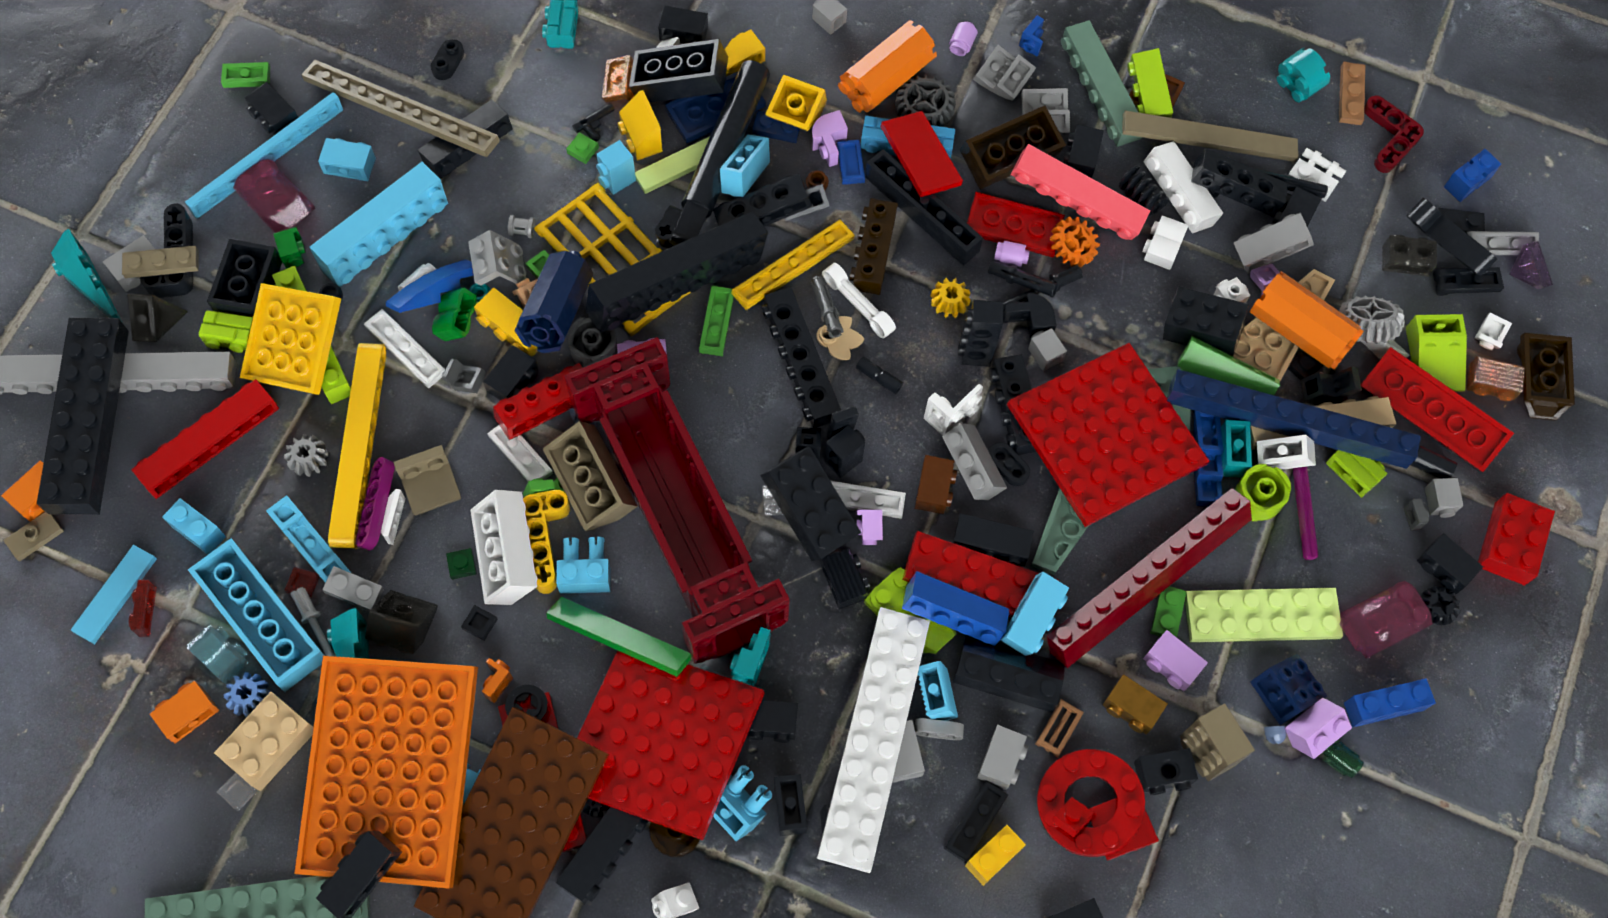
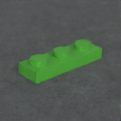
M711 286L699 353L723 356L734 296L731 294L732 288Z

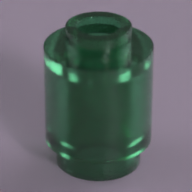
M1337 740L1322 752L1324 754L1323 761L1343 776L1347 775L1353 778L1364 764L1360 759V755L1340 740Z

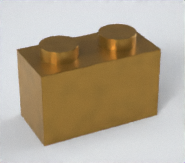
M1124 674L1103 703V706L1107 708L1106 710L1110 715L1115 718L1121 717L1129 723L1128 725L1131 729L1138 733L1143 732L1146 735L1153 728L1168 703Z

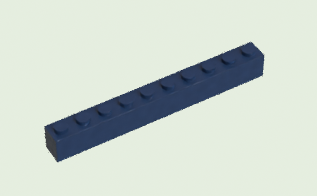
M1177 369L1170 383L1167 401L1173 405L1227 420L1250 421V426L1289 437L1307 435L1314 441V444L1405 469L1418 456L1420 435Z

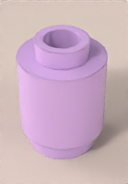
M960 22L957 24L949 42V49L953 54L965 56L970 51L978 34L977 29L972 23Z
M1004 241V243L998 242L994 260L1021 268L1022 264H1027L1030 251L1025 250L1026 245L1009 241Z

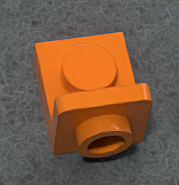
M488 658L486 663L495 674L490 675L485 680L482 693L488 700L495 703L513 677L509 672L510 667L499 659L495 662Z

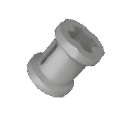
M510 215L508 235L519 234L533 238L535 218L523 219Z

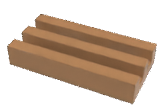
M1061 699L1035 745L1045 748V751H1050L1058 758L1084 712ZM1062 707L1066 708L1067 711L1047 743L1044 741ZM1070 714H1076L1058 748L1054 747L1053 744Z

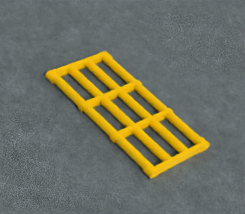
M600 183L594 184L583 194L534 228L535 232L541 238L544 237L556 252L568 251L548 229L559 221L584 248L579 252L582 258L585 259L591 255L608 275L617 272V270L598 250L607 242L630 265L640 262L616 237L626 228L650 253L644 259L663 251L661 248H657L637 227L633 218L628 217L607 195L606 190ZM594 195L621 222L611 230L585 203ZM578 208L603 236L591 243L566 216L567 214ZM593 277L589 284L595 282ZM691 292L682 295L674 302L669 301L662 304L654 311L649 310L645 312L646 316L637 323L630 320L623 322L624 329L630 336L635 335Z

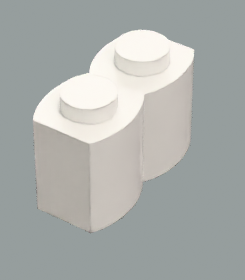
M1162 215L1160 222L1155 221L1150 234L1154 235L1153 239H1147L1142 251L1146 253L1144 260L1170 270L1188 225Z

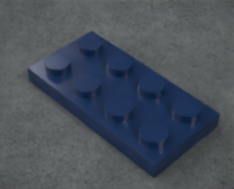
M738 71L726 76L724 93L680 98L665 104L666 112L686 144L713 131ZM761 96L755 112L766 107V101L763 96Z

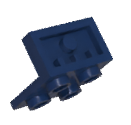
M1298 654L1273 665L1250 681L1279 725L1286 723L1303 710L1311 707L1321 698L1325 699L1327 697L1322 685L1315 679L1308 669L1306 662Z

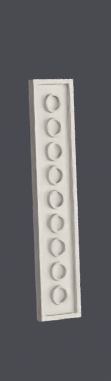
M882 607L879 609L817 859L870 873L872 870L929 628V620Z

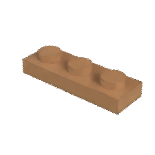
M1343 62L1341 65L1340 123L1362 125L1364 121L1366 66L1364 64Z

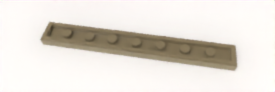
M1126 110L1122 115V134L1168 142L1174 141L1180 144L1296 162L1298 159L1297 138Z

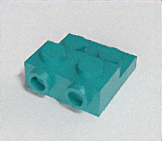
M760 627L759 633H754L751 638L750 650L742 648L739 655H734L730 669H732V680L755 687L770 646L771 630Z

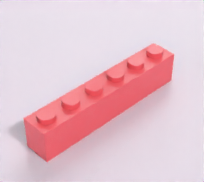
M1030 144L1022 151L1010 174L1018 182L1036 188V191L1042 195H1049L1056 199L1058 204L1071 207L1080 216L1093 219L1100 227L1115 231L1120 238L1125 240H1133L1139 235L1150 213V210Z

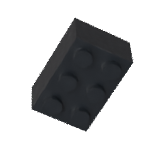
M229 239L207 299L211 309L217 312L253 317L261 283L275 285L272 275L278 273L282 265V260L276 247Z
M1179 286L1165 321L1163 340L1187 346L1193 336L1234 357L1246 323L1249 304Z

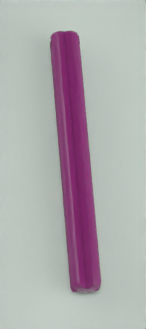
M1308 467L1292 468L1303 558L1305 560H1315L1319 555Z

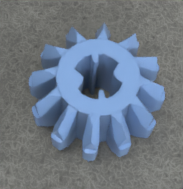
M245 672L242 679L239 676H234L236 682L234 685L231 683L226 684V687L231 690L223 694L224 698L229 700L226 707L229 710L234 709L233 713L236 716L244 714L247 717L269 694L270 691L266 689L269 684L266 680H261L262 677L259 674L251 676L249 672Z

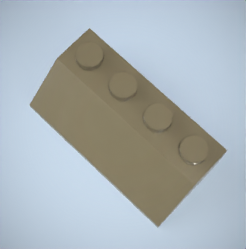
M579 421L543 448L585 531L588 532L618 521L638 507L595 425Z

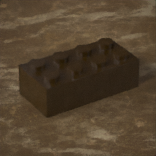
M1044 105L966 140L960 148V152L981 190L1012 176L1010 174L1022 151L1028 144L1052 157L1058 155L1066 144L1047 107Z

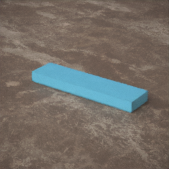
M133 545L74 624L71 631L95 645L157 558Z

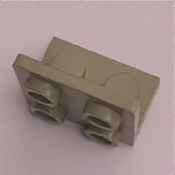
M442 445L393 462L405 489L412 513L415 516L461 499Z

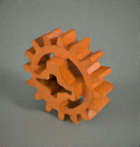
M1068 217L1065 220L1062 219L1052 229L1051 232L1054 235L1050 237V240L1055 242L1051 249H1057L1058 253L1055 256H1062V263L1065 264L1067 261H1070L1071 267L1076 264L1082 267L1094 259L1093 257L1098 254L1096 249L1100 244L1095 242V239L1099 236L1092 234L1094 227L1088 228L1086 220L1080 223L1079 217L1073 220L1071 217Z

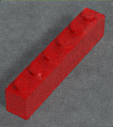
M255 379L251 383L243 385L240 391L232 397L224 399L214 410L203 414L192 426L181 430L178 436L170 442L162 444L152 455L141 459L131 470L151 495L158 499L278 411L279 407Z

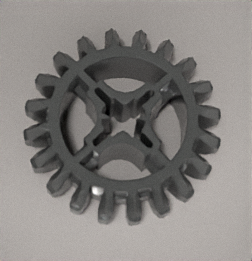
M926 74L923 78L916 75L914 80L909 79L897 91L895 99L896 113L901 117L923 111L930 125L944 127V123L948 124L954 115V108L956 106L955 95L953 91H950V85H944L943 79L936 81L935 76L930 79ZM913 97L914 102L910 105L908 100ZM941 102L943 107L938 110L936 108L937 103Z

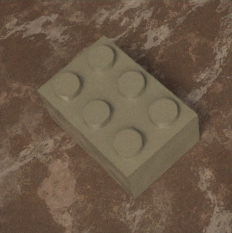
M1226 704L1199 717L1180 735L1183 749H1191L1193 759L1196 762V770L1208 782L1232 769L1255 751Z

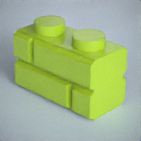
M207 310L199 330V337L205 346L211 349L226 347L233 352L243 353L247 347L253 317Z
M1340 450L1335 452L1326 462L1361 498L1388 474L1380 461Z

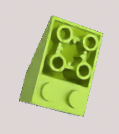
M1463 314L1415 315L1406 326L1411 361L1453 391H1465L1467 334Z

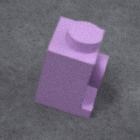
M856 510V515H861V520H856V525L861 531L859 535H861L862 545H877V540H883L882 510Z

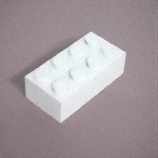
M494 490L470 510L485 604L512 605L537 587V574L534 569L533 550L531 549L529 539L530 530L526 521V506L523 502L522 492Z

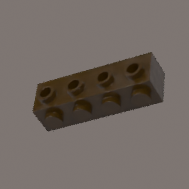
M870 198L869 207L864 206L862 220L866 221L865 227L860 226L858 240L862 241L861 247L856 246L854 260L857 261V266L851 268L849 281H854L853 285L860 292L881 294L898 203Z

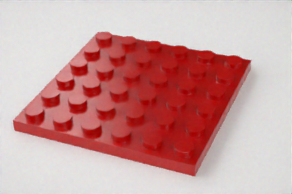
M1130 343L1010 399L1007 403L1008 408L1084 527L1209 463L1208 458L1171 403L1167 401V397Z
M617 651L577 737L609 754L588 799L704 840L764 697V690L688 664L679 676L676 677Z

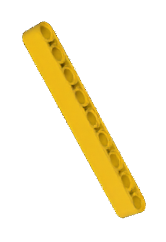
M359 343L357 347L328 533V543L331 548L356 549L358 547L356 545V536L368 484L386 362L385 344Z

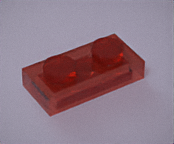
M138 580L137 588L133 590L132 595L134 609L133 613L129 616V627L139 637H150L157 587L149 580Z

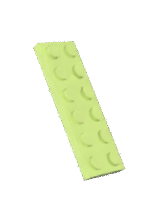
M1336 588L1186 591L1185 606L1190 642L1341 639L1343 637Z

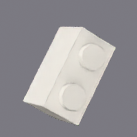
M1307 435L1257 441L1258 464H1267L1266 466L1277 467L1281 470L1316 465L1314 441Z

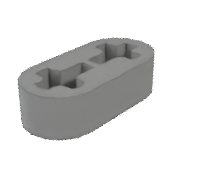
M926 718L915 720L914 729L918 736L947 740L963 739L964 725L961 723Z

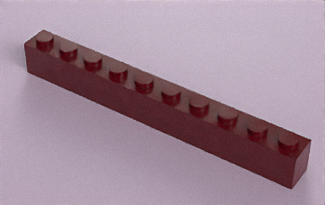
M1231 488L1046 636L1050 654L1065 667H1070L1252 520L1250 500Z

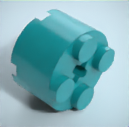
M1301 48L1280 63L1278 68L1279 76L1276 79L1278 84L1282 88L1287 87L1291 91L1292 98L1300 103L1328 85L1330 73H1325L1323 67L1326 66V63L1316 51L1310 48L1307 50Z

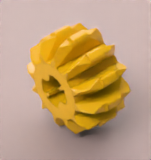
M945 278L943 283H936L935 289L931 291V305L936 307L937 314L944 312L946 319L949 314L956 318L958 313L964 314L971 300L969 298L970 289H965V282L958 284L956 278L952 282Z

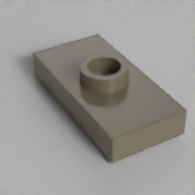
M44 512L3 541L14 557L20 562L63 533L64 530L52 514Z

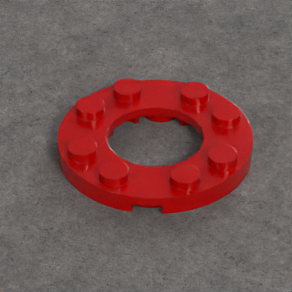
M1083 749L1064 755L1046 771L1038 790V811L1046 832L1067 851L1077 855L1100 857L1119 851L1130 843V840L1140 829L1144 819L1145 795L1137 774L1124 760L1106 751ZM1084 777H1098L1106 781L1114 789L1118 799L1117 810L1113 818L1105 825L1095 828L1083 827L1073 838L1052 822L1053 817L1065 805V795L1069 787L1076 780Z

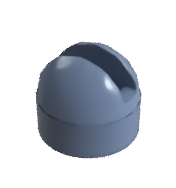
M1286 726L1264 727L1266 740L1272 744H1281L1286 739Z

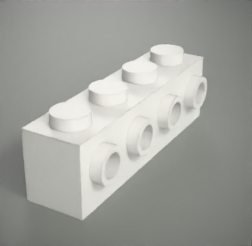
M1173 141L1154 147L1143 162L1184 223L1188 225L1189 230L1195 233L1212 227L1222 216L1223 212L1207 188L1191 182L1193 168L1176 143Z

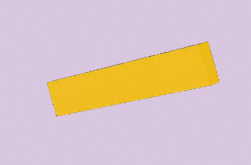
M839 219L733 288L731 294L747 310L763 300L764 295L775 292L854 240L855 234Z

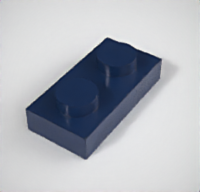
M757 112L752 129L754 135L797 143L800 128L767 117L765 115L766 112Z

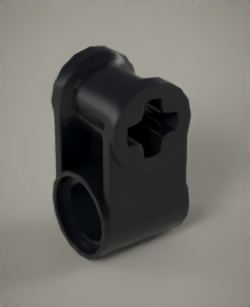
M672 205L667 208L663 218L655 228L657 247L663 251L675 246L670 244L669 240L682 212L681 209Z

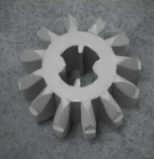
M303 434L299 441L293 438L294 445H286L288 453L284 454V459L288 462V468L292 471L295 470L296 475L301 476L305 473L306 476L310 477L314 470L320 473L319 466H327L325 458L329 457V453L325 449V443L321 440L318 441L316 436L312 435L308 439L307 435Z

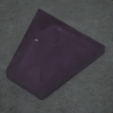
M1539 241L1523 245L1509 274L1537 289L1553 285Z

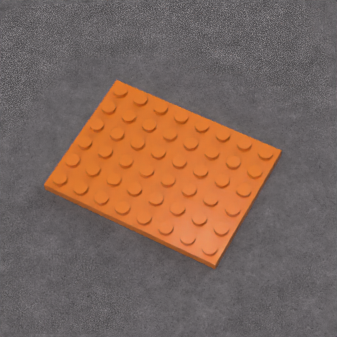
M323 656L294 874L333 877L339 869L337 867L338 863L344 856L353 851L356 847L355 842L361 834L367 831H380L402 853L379 882L453 888L478 667Z

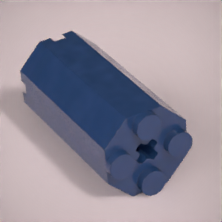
M561 251L549 254L514 330L523 345L527 347L534 345L538 347L537 351L541 353L560 351L594 274L579 252Z

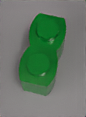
M465 287L444 292L441 296V302L438 304L439 313L433 321L432 333L443 341L465 337L471 326L470 316L474 313V306L477 304L476 295Z

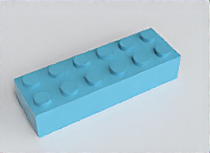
M423 162L419 163L312 244L309 248L321 271L335 285L341 287L343 284L349 283L361 270L367 269L378 257L388 253L396 243L405 240L409 233L417 227L423 226L431 216L441 212L448 204L440 178Z
M232 538L188 569L273 681L284 692L288 691L322 665L323 656H325Z

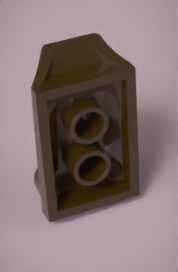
M1523 333L1520 336V344L1517 346V354L1522 364L1524 402L1529 416L1533 419L1558 420L1567 409L1575 404L1572 337Z

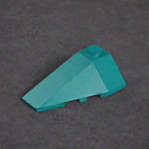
M65 230L51 252L55 260L52 266L57 275H63L72 286L109 318H119L121 320L88 253L71 230Z
M357 608L350 609L331 619V629H327L328 643L332 644L336 657L369 659L368 625Z

